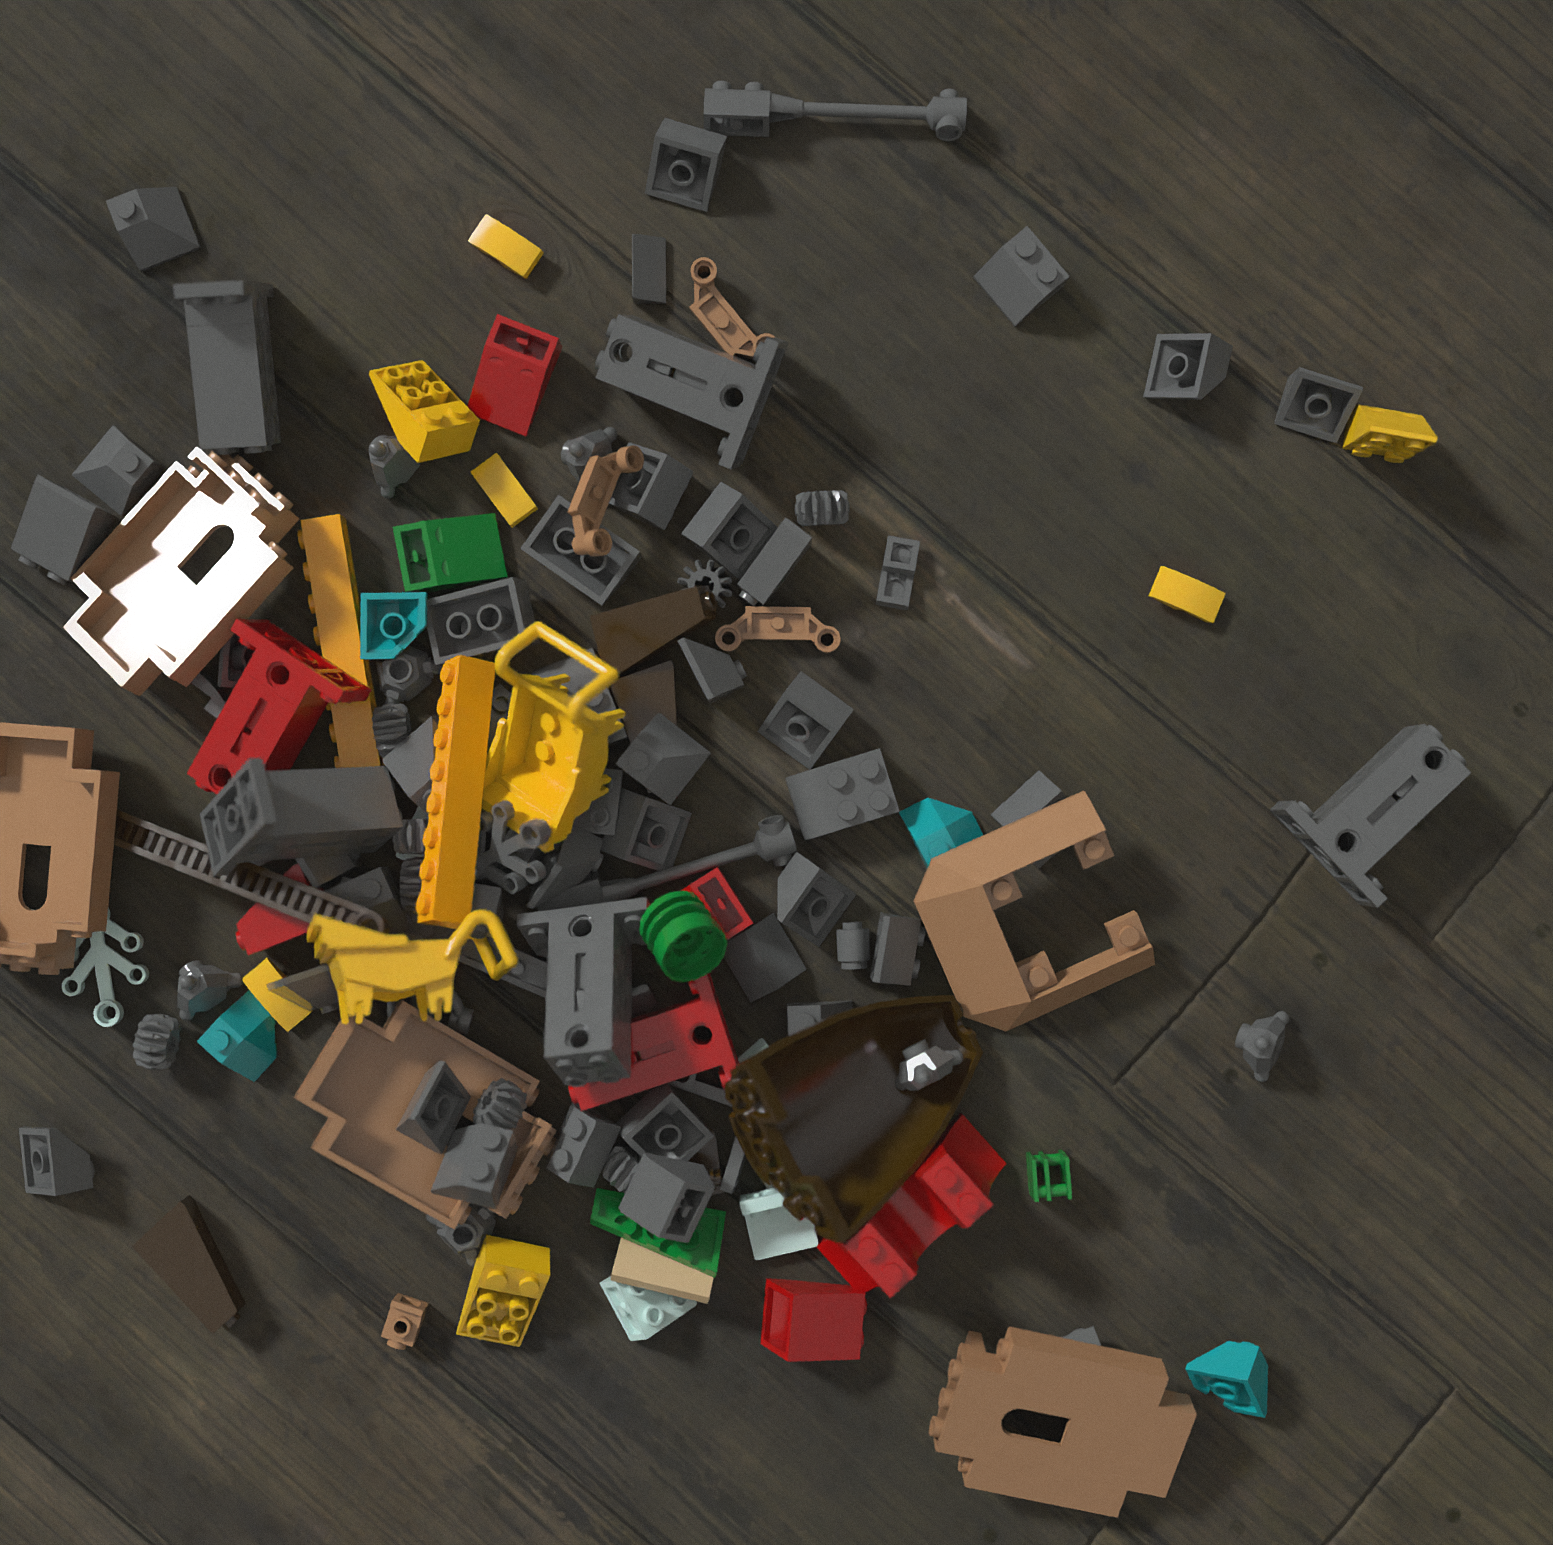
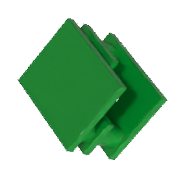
M1062 1149L1054 1154H1044L1042 1151H1038V1155H1032L1030 1152H1026L1028 1189L1034 1202H1039V1198H1046L1047 1201H1051V1197L1066 1196L1067 1199H1072L1070 1163L1067 1154ZM1049 1166L1060 1167L1061 1184L1050 1185ZM1036 1167H1039V1171L1042 1174L1043 1185H1038Z

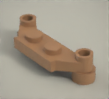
M701 257L693 262L691 265V277L694 281V303L689 307L690 311L725 353L753 359L760 341L765 343L767 337H776L769 333L756 337L716 289L714 282L717 278V267L711 259ZM702 272L710 274L707 278H700L699 275Z
M631 445L622 447L617 452L609 453L604 457L599 455L589 457L567 512L572 516L575 537L572 541V548L577 555L589 554L592 557L607 555L611 551L612 538L607 530L599 529L620 474L638 472L642 469L644 456L639 447Z
M745 606V614L731 625L720 627L715 635L717 646L725 652L735 651L745 640L811 641L819 651L831 653L838 648L841 640L837 629L832 626H825L811 614V607ZM727 634H732L735 637V641L731 645H726L723 642V637ZM828 635L832 637L833 643L830 646L823 645L821 643L823 636Z

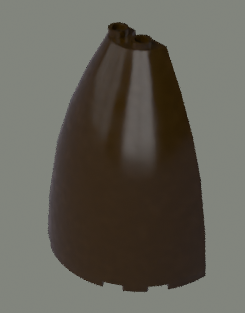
M954 995L920 996L882 1001L836 1013L776 1041L742 1061L730 1071L732 1076L731 1080L725 1083V1099L732 1105L733 1112L729 1114V1119L744 1154L768 1189L773 1187L784 1197L782 1201L783 1207L797 1220L801 1221L806 1218L816 1226L814 1227L815 1233L839 1243H843L886 1204L917 1170L946 1129L966 1092L983 1054L976 1033L970 1027H964L961 1021V1017L964 1015L963 1008ZM925 1039L929 1047L937 1046L943 1051L959 1050L962 1052L963 1061L958 1065H953L952 1072L943 1078L913 1091L908 1089L899 1090L895 1086V1079L899 1076L900 1062L905 1060L902 1050Z

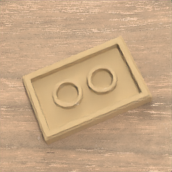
M621 1238L610 1281L708 1304L714 1277Z

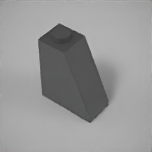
M785 518L737 584L738 588L742 591L739 596L751 606H756L758 603L764 607L809 550L812 537Z

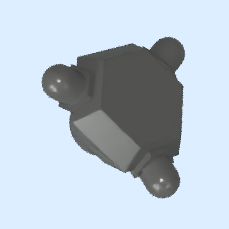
M607 427L603 431L598 429L575 439H569L564 443L561 451L562 463L568 466L570 473L578 482H580L589 457L596 455L604 457L609 453H613L611 443L617 438L616 429L613 427Z
M381 435L376 437L369 445L370 462L376 484H380L381 495L386 499H390L395 495L396 486L400 483H406L418 469L420 463H417L402 447L396 436L388 437Z
M409 645L394 660H376L380 691L384 692L386 696L384 704H400V701H410L432 683L431 678H434L435 674H440L443 666H436L434 660L428 657L427 652Z
M201 960L192 961L183 966L179 971L180 977L177 992V1008L180 1009V1018L183 1021H190L196 1012L208 1011L225 1000L230 988L242 986L244 983L242 981L243 975L240 973H229L213 965H205Z
M1279 1011L1269 1018L1255 1020L1252 1025L1243 1023L1237 1034L1235 1047L1243 1050V1058L1254 1071L1255 1079L1259 1082L1268 1080L1269 1071L1275 1065L1285 1040V1025L1289 1022V1016L1284 1011Z
M925 1039L912 1044L902 1050L905 1060L900 1062L899 1076L895 1079V1086L899 1090L908 1089L910 1091L925 1087L952 1072V1066L958 1065L963 1061V1054L959 1050L943 1051L937 1046L929 1047Z
M469 1203L472 1209L468 1218L462 1225L457 1224L455 1229L426 1214L427 1221L436 1225V1229H438L437 1234L456 1255L462 1254V1257L466 1258L468 1265L474 1267L485 1236L492 1235L496 1220L493 1218L495 1217L494 1212L484 1206Z

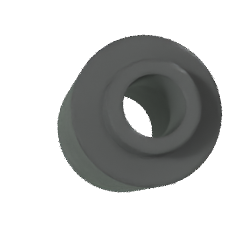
M862 922L842 923L843 929L836 930L838 961H841V969L868 968L867 960H870L869 928H862Z

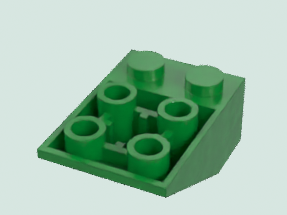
M495 513L426 520L393 527L405 592L430 593L508 578Z

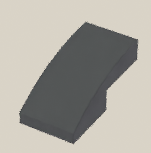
M888 535L875 605L908 610L920 541Z
M201 670L191 683L211 697V700L204 709L218 718L229 697L209 675Z

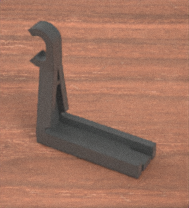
M698 1073L690 1075L687 1082L680 1080L668 1082L670 1086L732 1107L725 1099L723 1087L697 1079ZM735 1137L720 1186V1190L731 1194L737 1189L746 1160V1155L737 1137Z

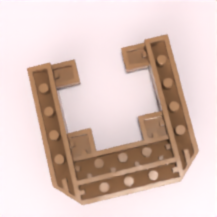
M1084 790L931 859L914 903L953 994L963 1008V1016L965 1018L1008 1031L1155 965L1153 946L1149 943L1140 918L1134 910L1104 923L1113 948L1057 973H1054L1044 951L1015 963L993 910L1022 897L1012 873L1013 871L1071 845L1083 869L1114 856L1105 834L1106 829Z

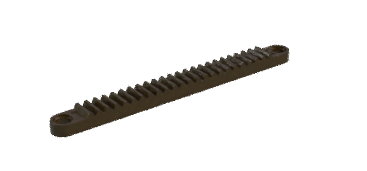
M119 810L116 812L114 845L308 923H311L314 914L364 928L368 921L376 920L378 923V933L389 936L390 924L383 915L253 863H238L226 876H213L207 845Z

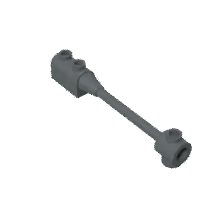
M717 81L713 84L712 88H705L704 129L730 136L769 137L771 122L801 118L802 116L926 120L931 130L936 131V136L939 139L954 141L960 138L962 132L965 131L967 98L959 97L958 91L954 89H945L940 92V96H934L927 106L803 102L800 99L764 90V86L759 82H750L746 84L745 90L732 89V85L729 82Z
M782 815L770 816L758 823L760 830L756 831L752 843L635 879L632 877L602 881L598 869L596 872L590 871L581 883L542 903L537 908L540 912L622 901L638 894V891L754 855H759L766 862L773 860L775 866H784L790 862L792 854L798 851L789 822H785Z

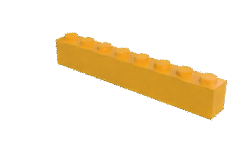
M340 514L300 520L302 529L298 530V541L301 549H305L307 562H303V572L306 581L311 582L312 594L308 595V603L311 613H316L317 626L313 628L315 643L317 646H321L322 656L372 690L366 701L351 702V704L346 702L332 704L328 702L326 706L328 711L331 710L333 723L329 724L330 737L333 743H337L338 755L334 757L335 768L385 766L382 761L383 758L376 748L372 728L373 711L377 705L369 660L360 659L361 607L346 518Z
M458 655L445 661L440 673V680L443 682L442 695L437 703L439 724L433 739L436 752L435 761L430 769V778L433 780L432 791L426 805L429 819L428 827L423 835V844L426 846L425 857L419 872L422 879L421 894L416 902V911L419 913L418 923L452 929L459 928L472 909L495 676V663L464 655Z

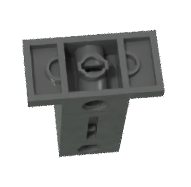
M243 280L173 284L175 298L184 299L200 449H211L217 455L239 452V447H244V453L271 451L273 444L281 443L267 298L274 297L273 284Z
M618 314L617 319L613 318L606 332V337L609 338L606 350H601L596 359L595 369L598 372L595 378L729 432V437L724 436L718 448L717 455L721 456L719 465L728 469L742 466L789 342L773 337H767L765 343L760 341L753 360L757 362L755 365L634 315ZM629 345L633 351L631 359L627 357L626 353ZM737 389L743 393L744 398L741 405L737 404L734 398Z
M1425 724L1406 726L1314 813L1302 801L1298 803L1296 801H1278L1270 811L1359 905L1378 908L1387 899L1381 892L1383 886L1371 874L1366 876L1365 873L1471 772L1464 766L1467 762L1463 756L1454 749L1449 750L1442 743L1444 738L1436 728L1431 725L1426 726ZM1339 837L1341 838V846H1340V847H1338V843H1337Z
M262 758L248 759L200 813L213 876H226L238 863L376 852L403 827L401 822L403 820L402 812L397 806L394 794L395 784L390 777L388 768L386 766L266 771Z
M647 897L517 914V927L535 954L548 957L544 1058L564 1085L582 1087L589 1082L615 1083L622 1078H631L632 944L646 945L641 937L639 926L641 917L651 905Z

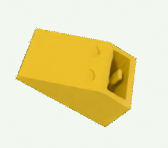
M423 360L370 370L369 376L398 442L417 463L470 451L480 420Z
M1357 404L1347 421L1342 448L1352 450V455L1359 457H1371L1372 454L1384 456L1385 461L1403 463L1404 459L1407 460L1410 457H1414L1415 454L1437 443V436L1423 415Z
M486 1235L475 1262L456 1335L520 1347L550 1277V1248Z

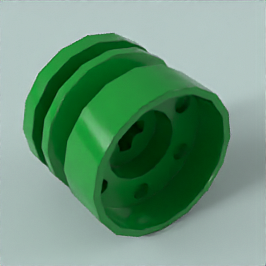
M683 890L670 892L656 899L641 917L639 931L643 941L648 945L650 952L654 954L657 963L665 975L674 981L687 982L705 976L720 963L726 953L727 940L724 932L711 917L709 910L704 906L702 900L693 892Z

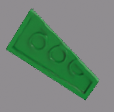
M596 1189L590 1221L591 1225L711 1277H716L726 1211L705 1208L689 1243L659 1238L621 1213L619 1205L625 1193Z

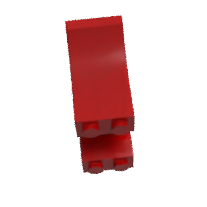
M961 1113L947 1125L917 1170L860 1229L843 1243L834 1242L823 1237L816 1247L852 1288L859 1289L865 1293L880 1286L891 1298L916 1275L919 1267L917 1260L936 1238L955 1224H958L961 1228H968L993 1206L989 1198V1191L995 1178L1007 1163Z

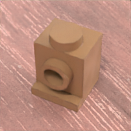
M397 1293L391 1302L381 1337L388 1339L387 1345L400 1350L406 1349V1346L413 1347L417 1341L429 1304L428 1302ZM398 1321L405 1322L407 1330L398 1328L396 1323Z

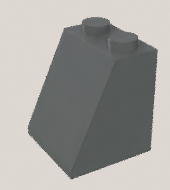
M38 475L34 481L11 549L21 554L18 560L34 569H37L39 565L48 569L47 576L63 585H66L67 581L75 583L71 577L103 543L117 516L62 485Z

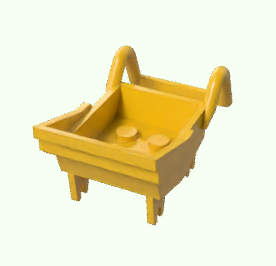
M535 622L505 644L495 659L496 673L513 685L507 720L501 718L498 721L496 735L486 757L482 809L492 815L493 805L503 800L509 801L514 807L515 815L507 821V826L520 834L519 829L523 823L534 818L545 820L551 828V835L548 841L538 848L546 853L554 849L555 843L567 838V834L571 833L573 820L588 810L592 801L608 793L609 789L603 785L611 781V777L603 774L608 760V736L623 727V723L617 719L625 717L626 712L617 709L597 714L585 705L618 679V671L545 624ZM541 637L600 676L572 698L566 694L568 688L562 685L571 679L567 674L541 678L538 675H520L508 665L510 659L536 638Z
M476 910L470 913L459 928L450 935L448 940L408 941L405 935L388 936L314 914L307 930V942H314L315 959H320V964L328 963L338 993L341 1022L343 1025L349 1023L348 1015L353 1017L355 1013V1022L357 1025H360L363 1022V1016H368L370 1013L372 999L383 1002H395L414 995L417 1001L420 1020L425 1022L428 1019L427 1009L429 1008L430 1012L434 1013V1020L439 1021L442 1015V1000L444 1001V1012L448 1013L451 1011L453 975L455 974L461 947L467 939L474 941L489 976L493 980L501 979L518 963V957L500 919L488 910ZM478 924L488 926L503 958L499 963L486 937L483 939L470 937Z

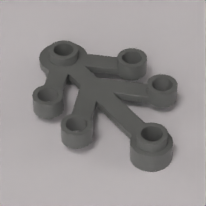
M503 800L493 805L492 815L487 811L481 812L474 880L489 878L504 886L509 893L514 894L525 888V879L529 883H536L544 879L546 869L540 861L535 860L527 863L511 853L524 846L535 849L545 844L551 835V828L545 820L534 818L520 826V834L505 841L507 821L514 817L515 810L509 801ZM492 830L490 850L485 852L486 832ZM497 861L513 870V872L507 874L493 866L492 863Z

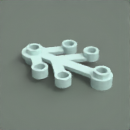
M108 908L107 927L104 932L121 942V947L126 952L140 950L144 943L143 937L137 932L129 933L112 921ZM103 931L92 932V938H90L91 948L72 975L63 980L61 987L64 994L68 996L81 994L85 988V979L95 967L101 1002L95 1007L93 1015L99 1025L110 1027L122 1020L124 1010L122 1005L115 1001L109 964L126 975L127 980L134 985L146 982L149 977V970L142 964H133L107 946ZM130 936L135 937L137 940V945L134 948L128 946L127 941ZM76 937L74 962L79 957L78 948L86 938ZM136 968L142 971V978L140 980H136L133 977V971ZM71 980L76 981L78 984L75 992L69 989V982ZM109 1006L113 1007L116 1011L114 1018H109L106 1014Z

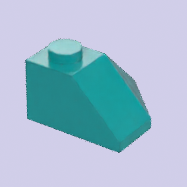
M426 592L361 593L360 659L394 660L427 627Z
M926 798L899 812L926 868H928L932 858L983 836L972 812L931 798Z
M250 990L227 1009L197 1041L222 1065L253 1082L278 1057L277 1044L275 1043L276 1020Z
M1227 1341L1187 1363L1185 1370L1194 1388L1205 1395L1209 1393V1390L1212 1391L1215 1395L1224 1399L1223 1406L1233 1412L1262 1418L1266 1417L1268 1364L1260 1346L1250 1342L1237 1343Z

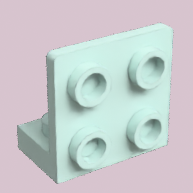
M774 1188L740 1195V1207L742 1215L745 1216L755 1260L804 1250L818 1245L814 1224L806 1218L801 1221L797 1220L783 1207L782 1201L784 1197Z
M611 1276L600 1282L630 1341L650 1338L697 1305V1302L694 1300L610 1281Z

